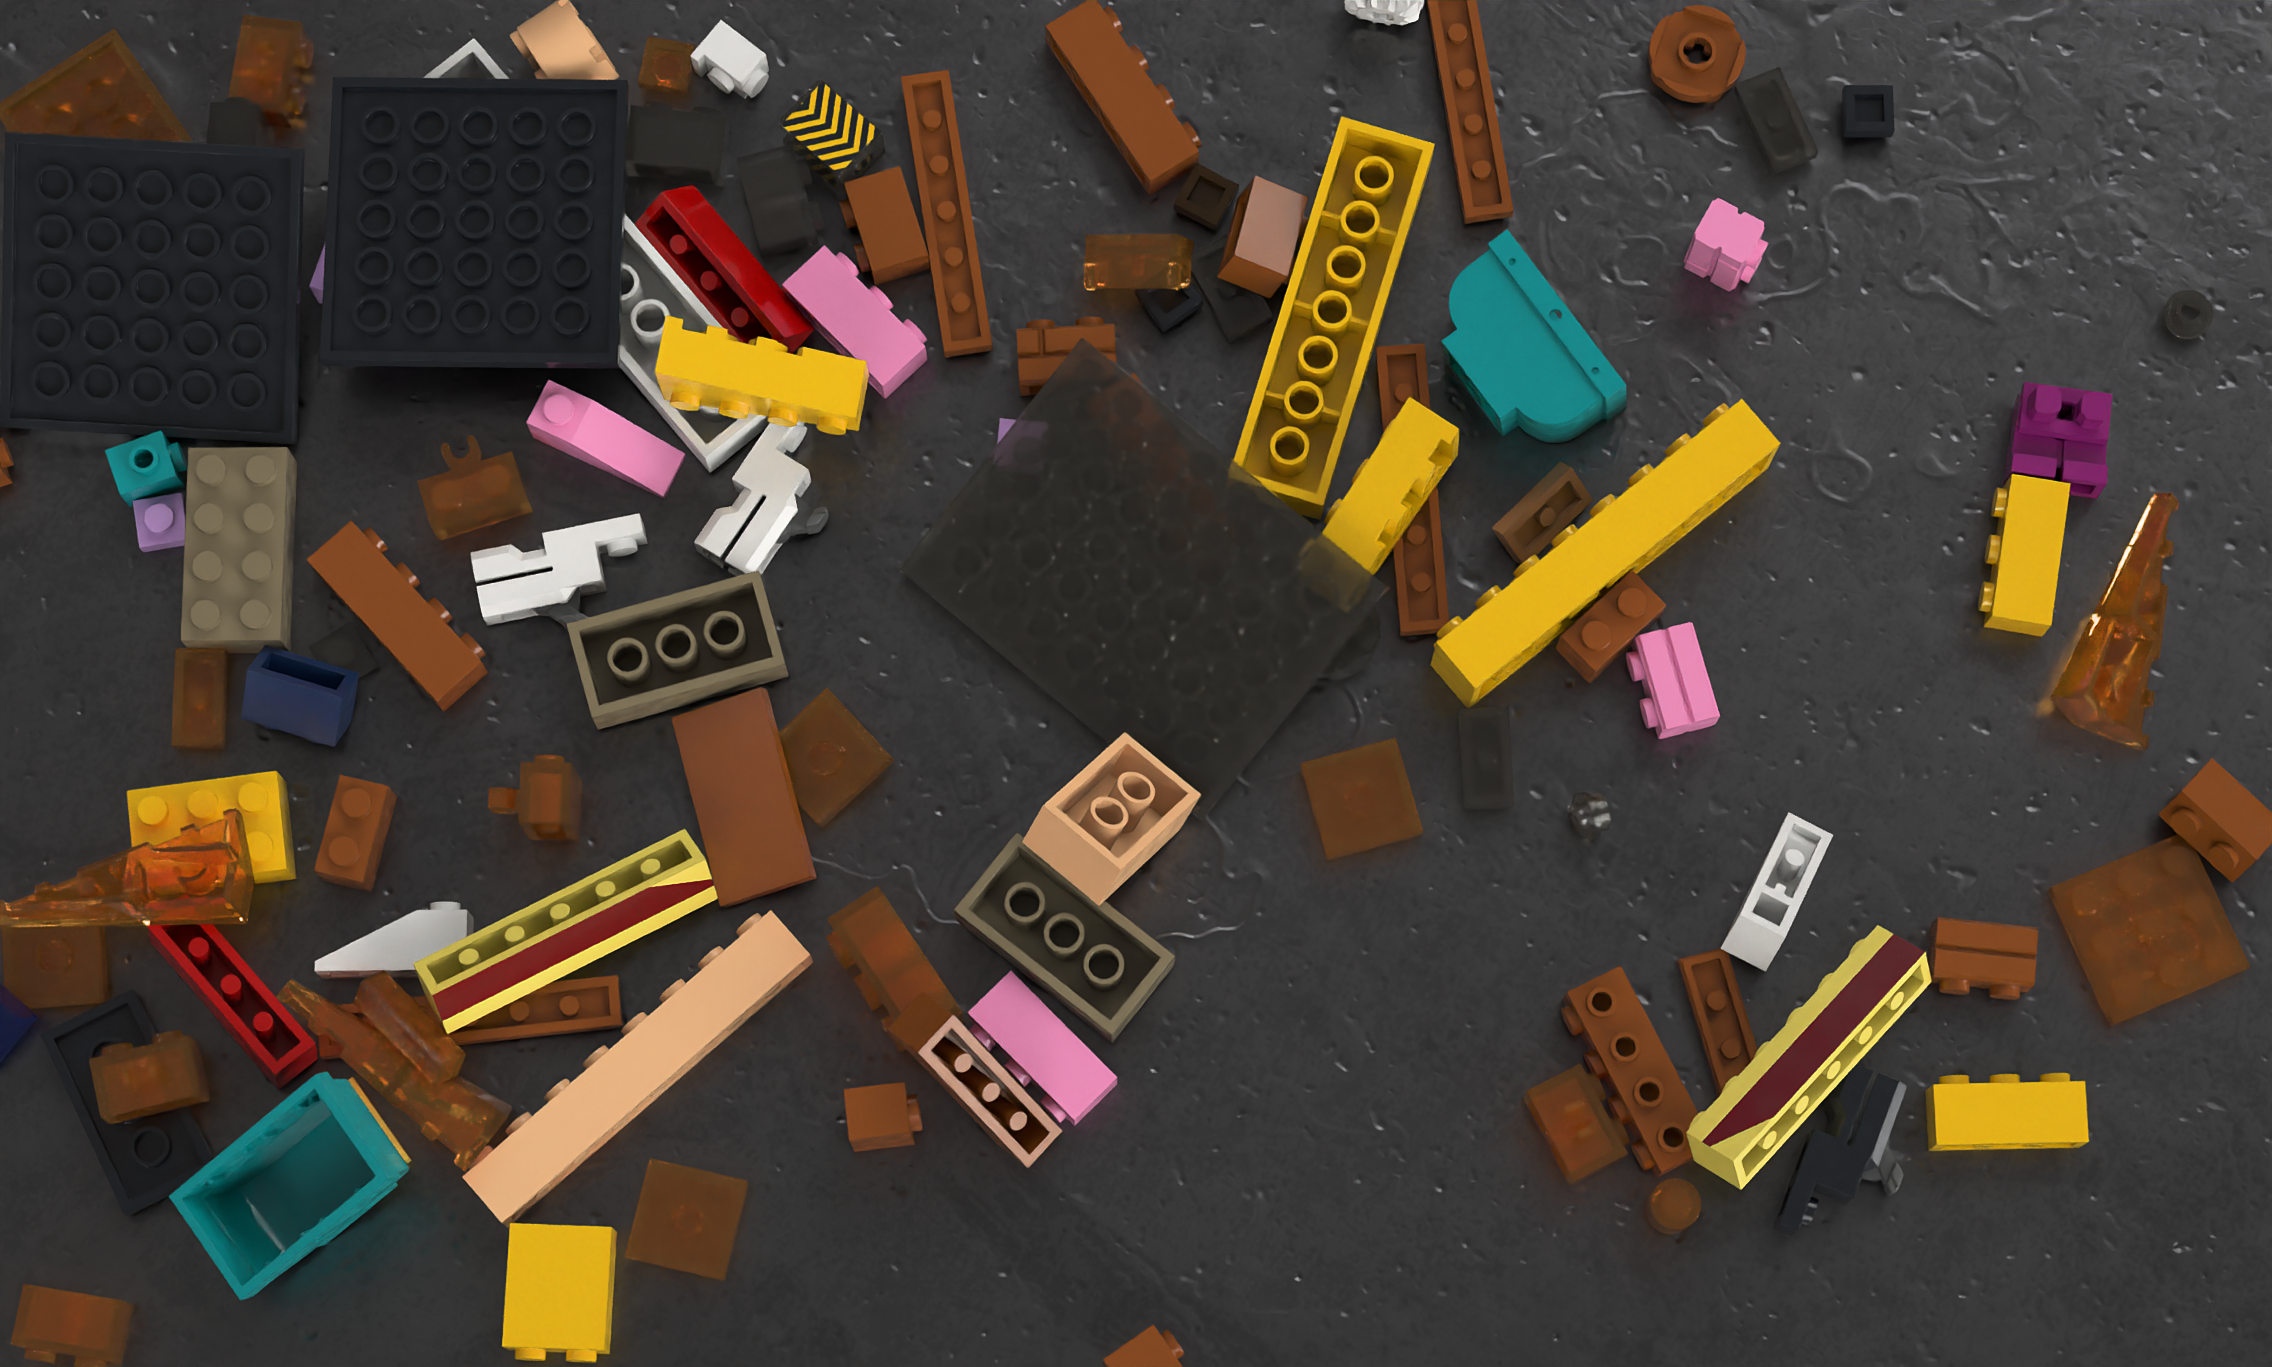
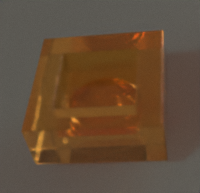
M647 36L638 78L639 87L687 96L693 70L690 55L696 49L695 44Z

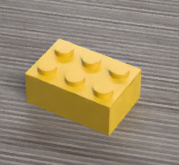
M277 771L127 791L136 889L147 899L297 879L287 782Z

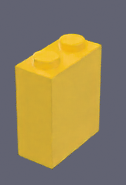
M510 1223L502 1347L507 1350H515V1359L544 1361L546 1352H566V1361L594 1363L597 1360V1354H610L617 1232L612 1227Z

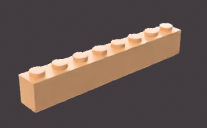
M771 910L763 917L756 913L748 918L737 929L736 934L739 936L737 940L725 950L718 946L710 951L698 963V967L701 969L700 972L687 983L683 979L673 983L659 998L663 1004L649 1016L641 1012L630 1020L621 1030L624 1037L611 1049L606 1045L598 1048L584 1061L583 1066L586 1070L574 1081L570 1082L566 1078L556 1084L545 1095L544 1099L547 1101L545 1106L533 1116L529 1112L522 1114L506 1129L505 1132L508 1134V1138L494 1150L490 1145L484 1147L468 1161L467 1167L470 1170L462 1178L502 1224L508 1228L510 1223H514L813 963L809 952Z

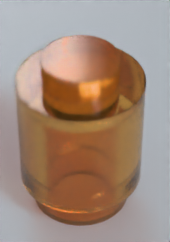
M1679 1178L1667 1179L1661 1182L1649 1194L1645 1205L1647 1219L1656 1230L1662 1233H1680L1686 1230L1698 1218L1701 1211V1198L1697 1189L1688 1181Z

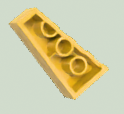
M666 315L655 375L664 400H670L671 406L687 411H697L700 406L719 408L718 412L720 414L736 419H746L749 413L768 416L767 420L769 422L786 427L797 426V421L817 424L816 428L818 430L835 435L845 434L846 429L859 431L869 378L867 361L807 347L798 348L797 355L787 353L788 347L778 343L776 340L759 336L756 339L749 340V343L746 344L739 342L736 337L727 334L728 329L707 325L706 331L700 333L682 329L684 319Z
M1409 397L1396 418L1391 421L1382 434L1379 444L1371 457L1365 459L1356 471L1351 482L1353 485L1344 499H1337L1324 519V523L1327 525L1317 540L1311 538L1298 555L1296 563L1301 565L1298 569L1299 582L1349 613L1397 541L1457 457L1459 428Z

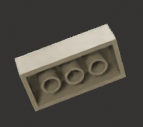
M287 447L188 448L181 641L191 653H259L264 645L288 652L291 651L297 462Z
M759 570L566 624L591 717L598 730L789 677Z
M1016 833L954 909L955 919L1113 1043L1173 968L1175 956L1104 901L1098 906L1023 844L1024 837Z

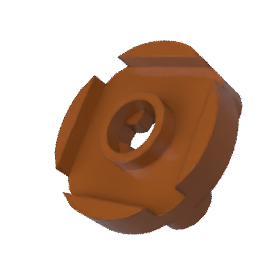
M1704 5L1684 7L1683 11L1675 12L1670 17L1667 15L1654 29L1648 47L1650 76L1655 85L1661 87L1674 98L1692 103H1712L1719 100L1737 82L1746 57L1743 39L1741 41L1740 34L1736 31L1735 23L1731 18L1718 9ZM1695 44H1701L1704 46L1703 54L1710 57L1707 62L1700 61L1699 64H1693L1689 62V57L1684 55L1683 50H1692Z

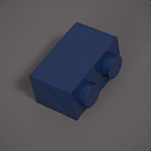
M264 645L247 669L241 719L258 723L267 729H278L301 736L313 743L327 744L335 747L352 722L359 673Z

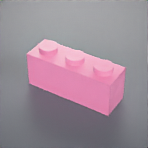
M824 245L782 284L783 291L812 326L842 356L867 361L868 382L886 399L927 361L926 346L924 345L927 339L912 321L906 319L902 323L890 311L893 305L879 288L873 285L868 289L856 277L860 272L845 254L839 252L835 256Z
M1012 971L1004 976L968 1012L969 1020L974 1024L968 1031L988 1052L996 1046L1009 1060L1004 1065V1068L1023 1087L1031 1082L1044 1095L1039 1103L1059 1123L1067 1118L1075 1126L1117 1085V1076Z

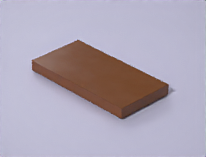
M759 687L671 717L720 906L727 908L817 878L767 689Z

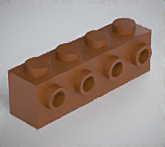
M1621 965L1568 991L1562 999L1566 1007L1560 1009L1562 1017L1571 1034L1575 1036L1580 1033L1589 1051L1584 1053L1585 1061L1597 1081L1604 1078L1613 1095L1607 1099L1609 1107L1621 1126L1626 1123L1629 1125L1636 1139L1635 1142L1631 1143V1148L1642 1169L1646 1171L1651 1168L1657 1178L1693 1160L1686 1132L1689 1130L1690 1124L1698 1114V1111Z

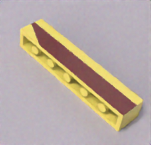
M683 829L413 963L429 1005L446 1033L449 1034L718 899L705 857L686 829Z
M1879 925L1865 939L1856 942L1848 958L1834 973L1827 974L1822 979L1813 996L1802 1007L1796 1008L1789 1015L1785 1026L1771 1041H1767L1759 1047L1751 1063L1738 1076L1732 1077L1725 1084L1721 1095L1706 1111H1701L1692 1120L1686 1134L1694 1161L1742 1190L1932 982L1926 952Z

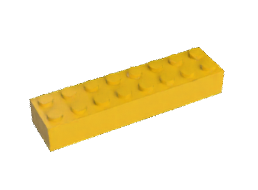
M1341 116L1228 476V493L1321 520L1431 165L1434 143Z
M1743 399L1739 400L1731 408L1723 403L1714 409L1702 421L1705 426L1696 436L1691 438L1686 433L1679 437L1665 450L1664 453L1667 457L1656 468H1653L1649 463L1643 466L1627 481L1629 487L1617 499L1612 494L1604 497L1589 511L1592 517L1581 528L1577 529L1574 524L1568 526L1552 540L1553 548L1541 560L1536 554L1528 558L1513 572L1515 578L1506 588L1501 590L1498 585H1495L1475 602L1477 609L1471 616L1464 621L1460 616H1456L1437 632L1436 635L1439 639L1433 645L1435 649L1430 665L1467 709L1472 707L1563 634L1631 570L1636 574L1639 573L1768 469L1781 443Z

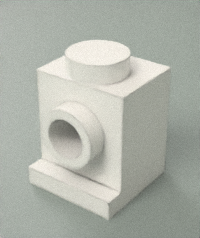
M722 20L690 55L696 74L703 77L709 71L707 74L708 78L719 89L728 94L734 90L744 99L747 96L755 97L763 89L769 78L766 54Z

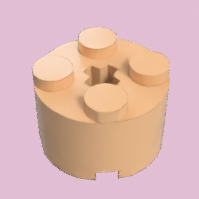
M557 0L519 25L517 30L510 34L512 41L523 57L528 59L536 72L534 74L537 79H617L620 76L616 72L614 65L589 27L579 19V13L569 0Z

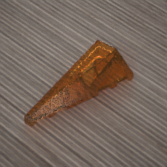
M2172 492L2154 493L2050 697L2074 726L2135 750H2147L2150 736L2142 733L2145 708L2154 706L2155 692L2148 690L2147 687L2151 664L2153 660L2160 659L2169 587L2161 583L2163 559L2173 555L2174 543L2166 540L2168 520L2171 512L2178 510L2179 501Z
M237 808L223 811V819L201 828L194 823L180 828V836L153 846L147 841L76 869V877L54 886L47 881L34 886L35 893L16 901L6 903L0 899V927L247 924L255 880L243 816Z
M290 979L276 996L282 1003L288 1004L309 1021L307 1026L316 1035L325 1034L343 1049L340 1057L395 1108L401 1109L422 1126L421 1132L430 1141H434L437 1138L457 1155L454 1163L464 1172L475 1161L505 1122L513 1108L511 1105L293 979Z

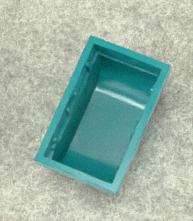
M1505 230L1487 244L1488 251L1462 270L1451 287L1449 312L1453 333L1441 341L1445 361L1503 437L1520 426L1524 432L1537 440L1547 443H1562L1580 436L1602 419H1605L1608 423L1627 409L1625 382L1509 230ZM1554 311H1559L1562 314L1560 319Z
M323 1072L311 1077L169 1195V1198L240 1300H244L256 1295L271 1281L308 1255L316 1247L329 1243L398 1186L396 1182L410 1168L347 1079H332L328 1072Z

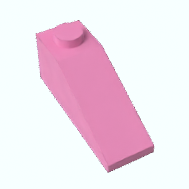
M548 380L526 422L533 438L661 498H665L686 457V454L594 400L551 380Z

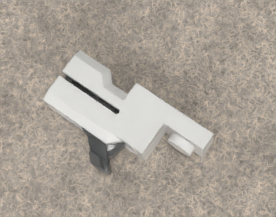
M797 421V426L794 427L780 426L771 422L768 424L732 478L735 490L740 495L732 506L716 509L694 541L696 550L723 569L725 566L729 567L728 572L734 576L758 570L760 575H762L782 543L786 542L790 536L806 532L807 534L818 533L825 526L829 518L828 510L825 506L810 510L808 504L801 499L812 482L809 469L784 454L786 450L791 453L794 452L800 445L807 431V427L803 426L805 422Z
M640 513L542 533L545 549L523 553L509 544L471 552L475 581L479 583V586L476 587L483 619L487 626L537 615L550 616L568 630L567 623L588 618L579 612L581 596L607 591L600 554L608 552V555L611 557L626 556L635 553L638 550L637 546L648 544Z

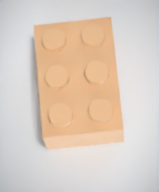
M1124 732L1042 806L1022 843L1100 906L1181 829L1201 794Z

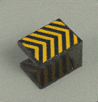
M822 80L816 81L779 120L780 128L787 133L783 138L784 146L843 197L846 195L844 182L863 177L886 152L883 132Z

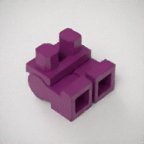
M2024 382L2021 393L2017 395L2013 409L2011 435L2007 449L2002 486H2004L2011 474L2054 480L2055 478V481L2071 483L2069 495L2097 499L2107 485L2108 465H2106V452L2112 394Z

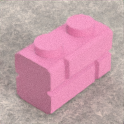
M1717 198L1715 201L1713 200L1693 235L1684 259V268L1702 278L1707 275L1710 276V282L1729 292L1736 288L1740 279L1749 283L1769 244L1761 239L1765 229L1764 222L1746 212L1738 214L1737 207L1720 198Z
M1688 622L1635 637L1631 645L1632 652L1626 653V660L1632 680L1642 681L1646 698L1640 700V709L1646 727H1655L1658 739H1664L1715 725L1720 714L1693 623Z

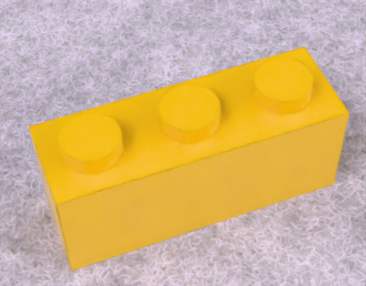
M2011 474L2003 488H1996L1991 516L1999 517L1997 534L1989 535L1985 552V563L1992 564L1990 582L1984 581L1982 583L1978 602V610L1986 612L1984 627L2041 637L2051 627L2071 483Z
M2068 1073L2039 1075L2040 1082H2020V1075L2018 1074L1989 1076V1083H1970L1968 1075L1939 1077V1084H1933L1925 1090L1928 1151L2080 1148L2089 1142L2085 1081H2070V1074Z

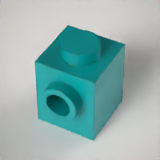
M162 431L105 450L119 494L129 507L133 506V501L163 496L186 488L181 472L186 471L188 468L183 451L178 442L171 444Z

